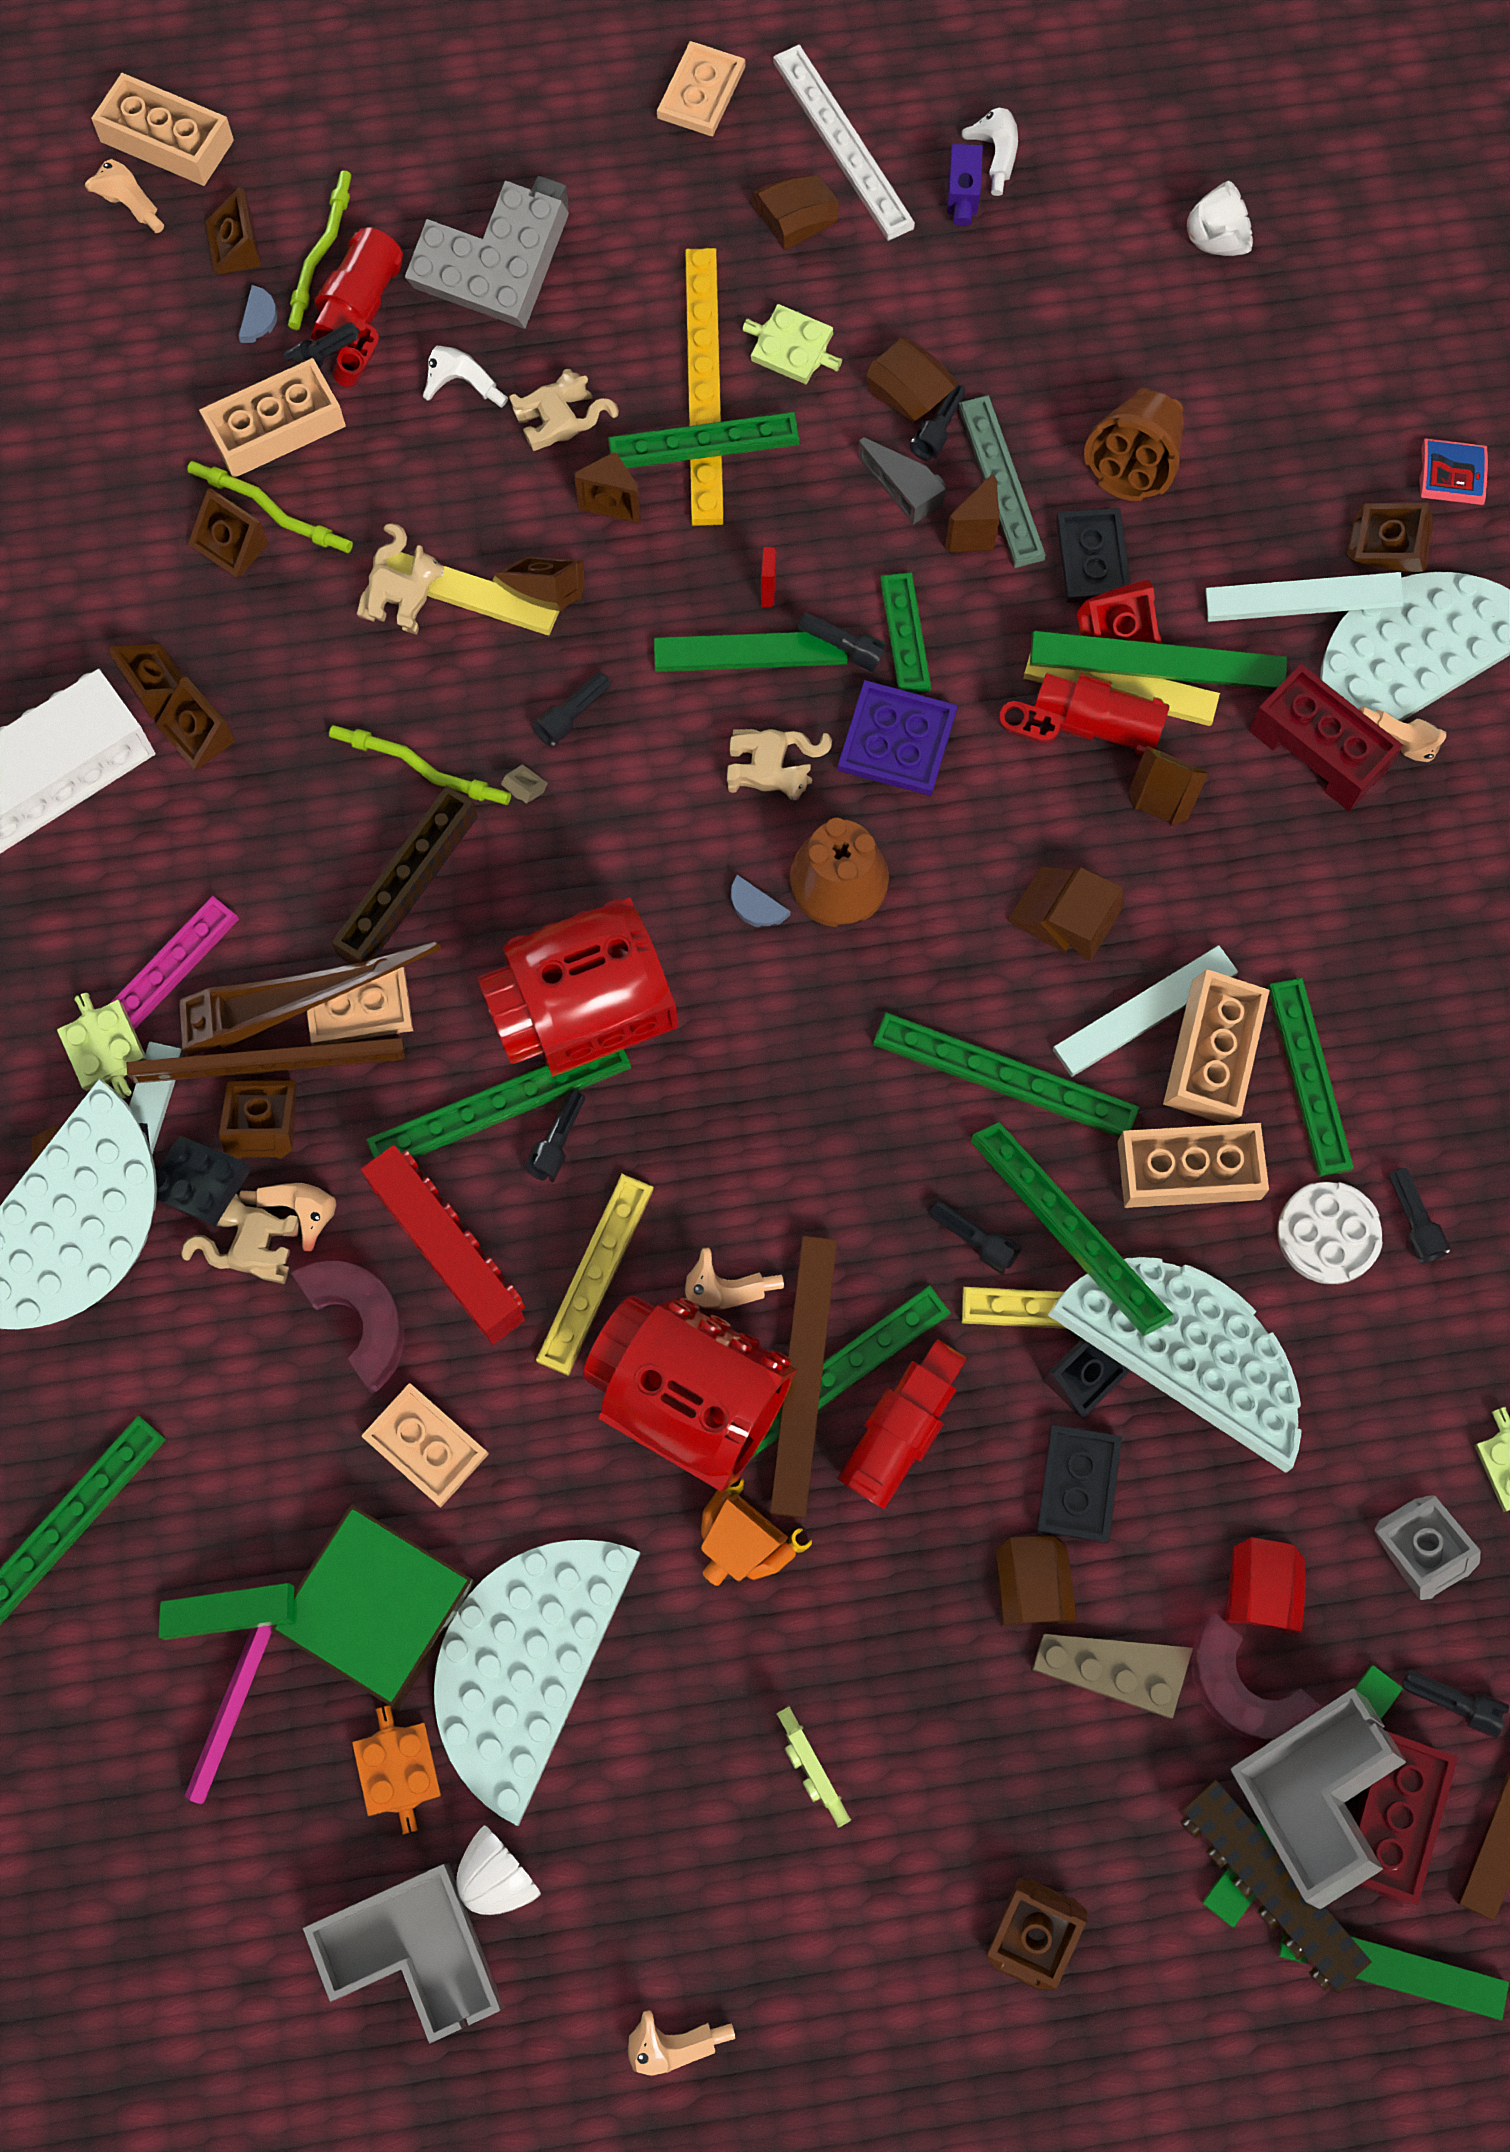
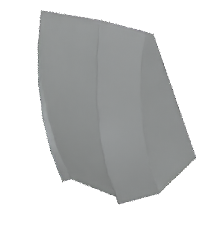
M1434 1495L1410 1501L1379 1520L1374 1530L1390 1559L1420 1600L1432 1599L1444 1589L1464 1577H1468L1480 1564V1549Z

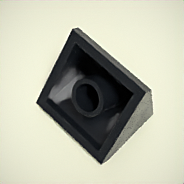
M1082 1338L1048 1372L1043 1381L1076 1414L1084 1419L1131 1370Z

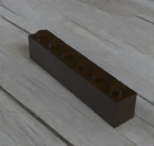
M445 786L331 942L338 957L350 964L376 959L478 818L474 801L449 786Z
M1216 1780L1209 1781L1178 1809L1184 1817L1180 1820V1823L1194 1839L1198 1836L1203 1839L1209 1847L1205 1851L1209 1858L1220 1869L1225 1865L1232 1873L1234 1878L1231 1880V1883L1245 1899L1249 1896L1254 1899L1260 1906L1256 1911L1269 1928L1273 1929L1277 1926L1286 1937L1282 1942L1297 1960L1301 1957L1306 1960L1312 1968L1308 1972L1322 1990L1325 1991L1329 1987L1331 1991L1340 1993L1372 1963L1325 1907L1319 1909L1305 1902L1276 1849Z

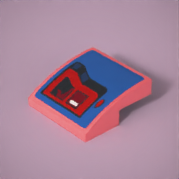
M1424 439L1421 448L1423 468L1419 478L1421 498L1484 505L1488 472L1487 446Z

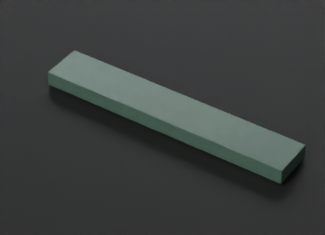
M989 395L959 402L958 409L983 480L985 481L992 474L997 481L999 526L1014 568L1044 561L1046 555Z

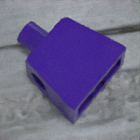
M952 144L948 170L947 213L954 214L953 223L958 226L970 225L972 223V215H976L978 211L983 145Z

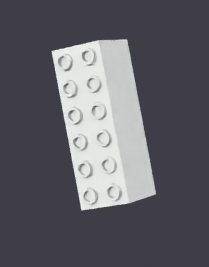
M99 668L92 673L84 674L75 684L67 689L54 693L48 701L40 706L25 711L21 718L8 726L0 727V853L156 754L141 726Z

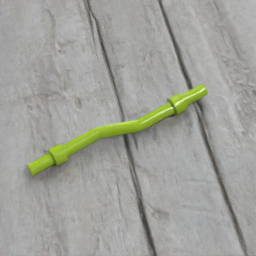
M348 171L340 172L336 189L332 191L330 205L332 207L326 231L303 262L297 290L293 291L290 301L292 310L288 326L291 329H300L304 311L308 309L311 299L309 290L315 267L337 237L343 210L347 209L350 198L348 189L352 175Z
M194 461L189 463L188 473L207 480L208 484L222 489L226 487L251 497L281 527L311 538L313 543L322 547L331 546L346 553L351 551L352 541L332 534L331 529L321 525L315 527L287 516L259 487L229 476L227 471L220 468H209Z
M332 725L330 728V738L351 743L353 748L360 750L372 749L399 757L435 785L442 787L447 785L456 791L468 794L469 798L479 801L487 799L504 805H508L510 802L511 793L488 787V783L476 779L471 782L440 773L407 746L373 737L371 732L360 729L352 731Z

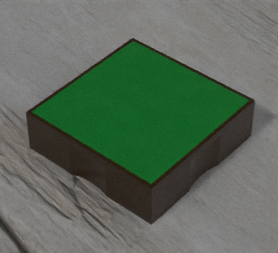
M351 1504L294 1592L293 1622L273 1625L271 1631L392 1708L399 1710L427 1665L429 1655L435 1643L448 1629L456 1612L477 1583L472 1578Z

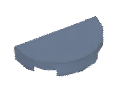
M254 285L251 286L239 333L240 343L256 342V338L265 335L267 332L271 333L277 323V308L272 296L263 288Z
M739 875L736 876L732 884L731 901L735 913L745 923L754 927L778 925L790 916L788 909Z

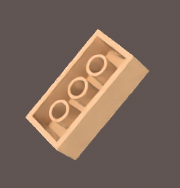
M121 73L91 118L100 142L205 186L234 141L226 116L124 73Z
M313 358L199 410L213 443L231 476L234 478L346 427L340 405Z
M1208 969L1192 980L1164 1105L1225 1125L1242 1115L1270 990Z
M1261 1123L1123 1131L1118 1140L1125 1208L1261 1200L1269 1190Z

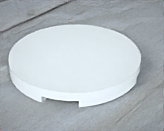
M1341 1182L1312 1183L1301 1188L1288 1200L1279 1216L1277 1234L1284 1257L1301 1275L1319 1283L1341 1284L1356 1279L1373 1265L1382 1248V1229L1377 1209L1362 1192Z

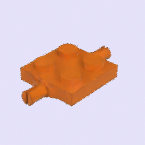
M385 1706L386 1722L382 1707L375 1709L380 1731L372 1737L354 1741L352 1744L368 1816L384 1812L399 1813L402 1834H408L410 1832L407 1818H409L411 1832L418 1831L413 1808L424 1801L441 1797L425 1723L406 1728L395 1727L391 1706Z

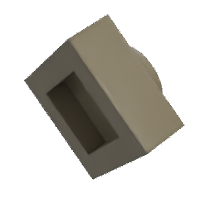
M523 764L506 774L501 783L514 797L524 801L526 804L543 794L548 784Z

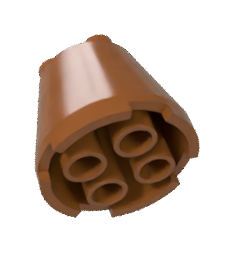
M1141 388L1095 426L1085 444L1084 459L1085 464L1090 465L1092 471L1100 480L1098 485L1118 498L1128 501H1142L1145 497L1157 494L1162 495L1169 489L1179 469L1184 427L1183 406L1178 400L1171 399L1163 393L1151 391L1148 388Z
M841 818L830 819L809 837L797 851L792 861L790 885L796 904L804 914L820 924L838 927V925L851 924L860 920L865 921L880 908L887 894L889 871L886 860L869 832L853 821Z

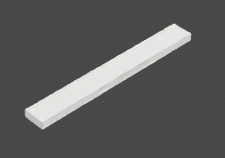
M797 45L773 56V63L887 241L913 230L915 222L801 46Z

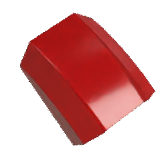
M1150 580L1125 585L1085 601L1077 611L1080 636L1162 644L1154 607V589Z
M1253 1537L1234 1546L1225 1622L1282 1630L1284 1633L1295 1635L1302 1633L1305 1603V1558L1293 1544Z

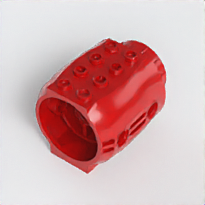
M631 898L611 900L603 907L582 911L560 922L548 924L528 936L520 935L512 938L508 944L502 946L507 966L477 978L509 1063L515 1064L542 1054L552 1077L679 1028L675 1001L668 987L650 936Z
M629 1296L617 1307L604 1325L585 1363L584 1379L605 1392L598 1419L722 1492L740 1479L746 1465L773 1424L798 1369L790 1365L791 1359L777 1351L770 1353L759 1346L761 1343L756 1338L746 1333H741L740 1335L730 1329V1324L714 1315L708 1317L698 1311L699 1306L688 1299H674L654 1307L636 1296Z

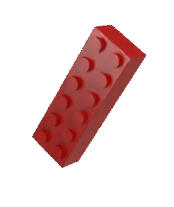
M393 1145L360 1169L371 1189L491 1345H494L525 1321L521 1311L525 1308V1305L520 1295L510 1283L504 1287L502 1282L505 1280L497 1265L489 1256L483 1260L481 1256L484 1253L476 1238L469 1230L462 1233L461 1229L464 1227L460 1223L459 1217L448 1203L443 1206L440 1204L443 1200L438 1194L439 1191L427 1176L421 1180L420 1177L423 1174L407 1150L400 1153L397 1147Z

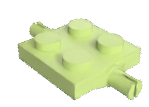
M780 304L777 305L770 320L765 325L758 324L750 319H746V323H744L743 331L758 337V342L751 354V361L806 385L812 373L821 364L836 372L841 366V358L826 353L827 345L833 335V327Z
M82 993L80 994L81 997H75L82 1015L76 1021L57 1029L84 1090L92 1089L96 1082L102 1079L106 1083H112L115 1091L122 1099L126 1098L125 1095L130 1096L132 1093L124 1078L127 1075L126 1062L147 1060L146 1055L122 1002L116 1000L102 1008L94 1009L89 994Z
M1506 1407L1491 1412L1500 1432L1492 1439L1476 1444L1475 1448L1503 1512L1510 1510V1417Z
M789 1706L777 1713L787 1732L786 1736L790 1744L785 1747V1751L794 1768L802 1766L808 1779L803 1781V1784L812 1801L815 1802L820 1799L822 1805L829 1809L839 1828L851 1821L841 1802V1796H837L802 1731L804 1728L802 1725H799Z

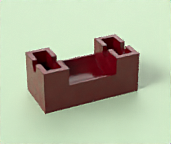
M1302 664L1259 707L1249 729V732L1273 751L1282 744L1329 783L1324 792L1348 812L1365 796L1372 785L1374 786L1390 769L1403 747L1402 743Z
M1388 1732L1406 1760V1763L1360 1792L1353 1818L1383 1870L1356 1887L1370 1890L1375 1894L1402 1904L1419 1905L1458 1757Z

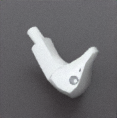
M999 107L991 110L973 126L962 130V137L966 140H981L995 145V155L989 172L992 178L991 194L995 196L1003 194L1004 180L1010 179L1018 147L1017 124L1008 109Z
M436 346L432 350L429 357L427 384L423 393L424 399L427 401L431 400L434 394L446 382L454 378H461L469 382L484 399L489 398L501 408L506 404L508 397L495 388L496 383L470 355L456 348Z

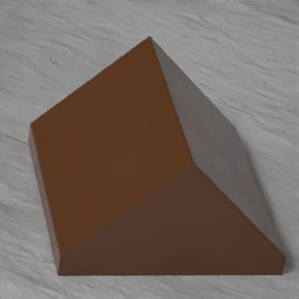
M239 187L205 221L213 270L216 274L261 267L252 213L245 191Z
M616 451L576 472L575 485L579 510L640 523L638 485Z
M992 474L949 516L945 549L948 552L994 550L1000 516L997 481Z
M211 488L207 489L188 545L235 577H240L267 547V538L259 520Z
M161 644L111 646L108 652L147 714L151 719L162 714L183 677Z
M182 677L155 725L195 770L209 762L233 744L235 740L226 721L188 677Z
M1041 866L1010 915L1008 922L1066 953L1070 945L1044 920L1070 880L1074 870Z
M1077 867L1044 921L1086 961H1091L1123 909V887L1082 867Z

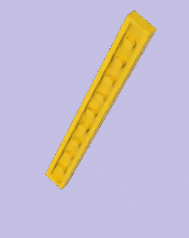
M716 248L686 249L690 426L721 422ZM722 456L690 460L692 526L723 525Z

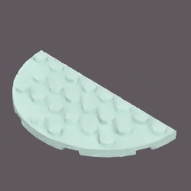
M1430 572L1402 577L1403 606L1349 610L1329 641L1321 666L1320 679L1359 709L1361 706H1364L1373 711H1384L1401 722L1510 655V589L1484 578L1454 572Z
M102 1079L96 1082L0 1206V1329H25L49 1325L84 1311L101 1300L119 1284L138 1259L147 1241L153 1212L156 1207L157 1193L156 1171L147 1137L142 1132L130 1107Z
M1138 1257L1124 1259L1173 1313L1170 1323L1146 1336H1143L1089 1274L1073 1283L1055 1302L1048 1316L1285 1473L1293 1468L1301 1439V1429H1298L1297 1411L1301 1403L1292 1368L1274 1333L1268 1334L1253 1315L1256 1313L1253 1307L1227 1285L1211 1275L1188 1265L1179 1267L1163 1263L1160 1258Z
M568 1540L528 1550L513 1557L485 1577L462 1603L448 1627L441 1645L434 1682L435 1711L443 1745L458 1775L471 1792L499 1816L519 1826L638 1561L641 1554L639 1551L623 1545L594 1540Z

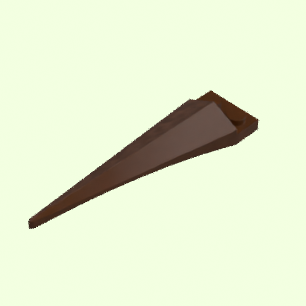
M433 942L380 958L329 970L274 980L207 988L179 1000L182 1048L189 1057L218 1045L224 1049L441 949V946L437 942Z

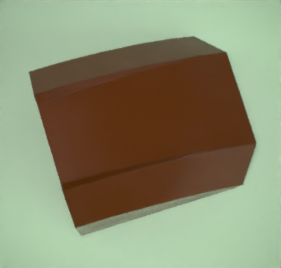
M820 176L787 178L752 192V208L758 216L762 217L784 251L835 224L838 220L839 201Z
M899 337L894 345L876 360H873L866 375L870 394L913 422L930 411L954 390L958 384L952 374L935 357L910 338Z
M1429 503L1363 504L1352 521L1347 555L1353 561L1374 567L1398 571L1423 572L1427 568L1433 525Z
M525 556L497 572L493 581L507 592L530 604L564 612L565 607L576 600H581L585 586L583 560Z
M1147 746L1128 796L1134 810L1140 809L1169 822L1170 826L1188 821L1209 772Z
M243 1079L227 1081L219 1131L223 1151L239 1160L241 1158L277 1157L282 1159L290 1153L293 1148L295 1127L296 1080Z
M1053 1535L1010 1537L996 1549L1001 1627L1050 1622L1067 1624L1076 1621L1067 1546Z
M1018 1878L986 1958L996 1970L1032 1987L1056 1990L1087 1923V1910L1074 1898L1062 1895L1035 1882L1033 1879Z

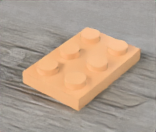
M690 41L657 109V119L713 137L745 69V59Z
M401 967L307 1010L312 1046L329 1045L413 1031L405 968Z
M410 1383L362 1434V1437L440 1508L488 1455L484 1448Z

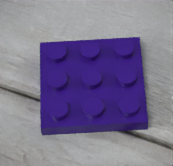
M864 680L839 760L838 771L932 796L958 705Z

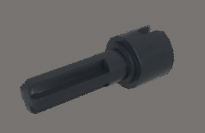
M348 322L315 342L304 340L286 350L283 360L291 361L293 359L295 364L288 367L289 369L313 358L320 369L323 365V359L358 340L360 331L353 323Z
M957 384L956 388L941 400L930 421H924L920 424L910 442V449L916 457L925 461H929L932 457L937 459L948 439L946 428L955 414L959 402L964 398L965 388L963 385Z
M807 612L802 613L797 623L799 629L848 653V657L851 658L850 662L872 673L887 643L866 633L856 636Z
M598 672L560 707L551 705L534 721L532 727L536 735L545 744L554 747L573 730L572 721L611 686L608 677Z
M573 1089L568 1092L544 1141L534 1144L523 1166L529 1175L541 1181L546 1180L547 1177H549L550 1182L553 1183L566 1158L562 1149L585 1101L584 1094Z
M1399 1168L1389 1174V1179L1412 1229L1408 1240L1419 1264L1429 1263L1450 1253V1246L1440 1224L1431 1222L1407 1168Z
M940 1201L933 1206L929 1213L932 1219L977 1249L980 1256L979 1260L1001 1275L1005 1274V1268H1011L1021 1252L1022 1246L1001 1232L988 1233Z
M1413 1670L1407 1672L1402 1684L1404 1691L1465 1717L1467 1727L1495 1739L1499 1736L1504 1726L1502 1716L1509 1711V1704L1480 1692L1479 1695L1475 1694L1472 1697Z

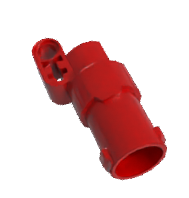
M369 227L361 228L351 237L348 242V252L338 270L332 271L315 298V306L321 314L314 325L311 339L314 342L348 322L353 323L360 331L358 340L335 352L338 356L332 371L333 378L339 385L344 387L356 385L373 356L379 337L371 323L381 307L380 297L389 281L402 268L403 252L400 246L386 233ZM362 341L364 345L359 352L356 347ZM343 364L351 365L355 370H346Z
M1046 673L1035 707L1017 701L1008 702L1000 711V724L1004 731L1042 744L1051 743L1057 738L1059 731L1090 741L1093 740V737H1097L1134 749V754L1143 756L1147 746L1156 749L1170 706L1164 703L1161 698L1154 697L1153 700L1125 692L1111 687L1112 682L1086 673H1080L1077 683ZM1013 709L1020 711L1024 717L1022 723L1016 726H1011L1005 721L1006 713ZM1029 714L1035 715L1033 722L1037 724H1043L1044 720H1049L1050 727L1054 731H1048L1046 736L1041 735L1040 728L1031 725L1030 732L1026 731L1025 728L1028 725Z
M937 1339L921 1366L911 1361L895 1389L892 1391L886 1388L864 1423V1426L867 1427L866 1432L837 1479L872 1503L886 1509L915 1460L922 1461L944 1426V1423L939 1418L957 1391L952 1386V1383L968 1357Z

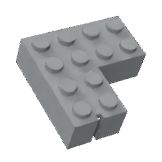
M505 181L483 239L426 219L405 278L414 289L525 329L569 212L561 200L536 192L534 196L530 189Z
M1354 1688L1231 1768L1233 1775L1303 1899L1319 1909H1322L1383 1870L1344 1802L1406 1763L1390 1734L1383 1729L1385 1726L1369 1700Z
M442 1864L303 1928L330 2002L402 1970L429 2044L466 2026L464 2018H466L468 2025H471L505 2008L466 1906L458 1896L456 1880L449 1864Z

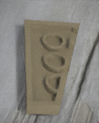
M1043 1634L1032 1670L1172 1719L1193 1648Z

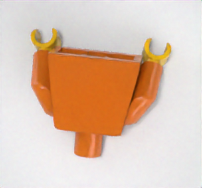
M743 1478L736 1487L729 1486L722 1492L717 1490L703 1510L701 1536L704 1542L701 1550L712 1560L702 1573L709 1582L716 1586H719L728 1574L735 1580L741 1581L746 1576L756 1580L778 1573L795 1558V1552H804L812 1544V1539L805 1546L797 1544L795 1537L803 1529L795 1530L789 1537V1544L784 1543L788 1537L739 1496L744 1486Z

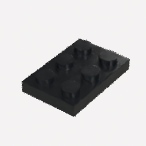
M1120 508L1057 512L1056 523L1067 603L1085 602L1107 591L1131 584Z
M179 1136L156 1173V1202L216 1227L252 1167L237 1158Z
M1051 1425L1036 1532L1105 1544L1109 1543L1122 1436Z

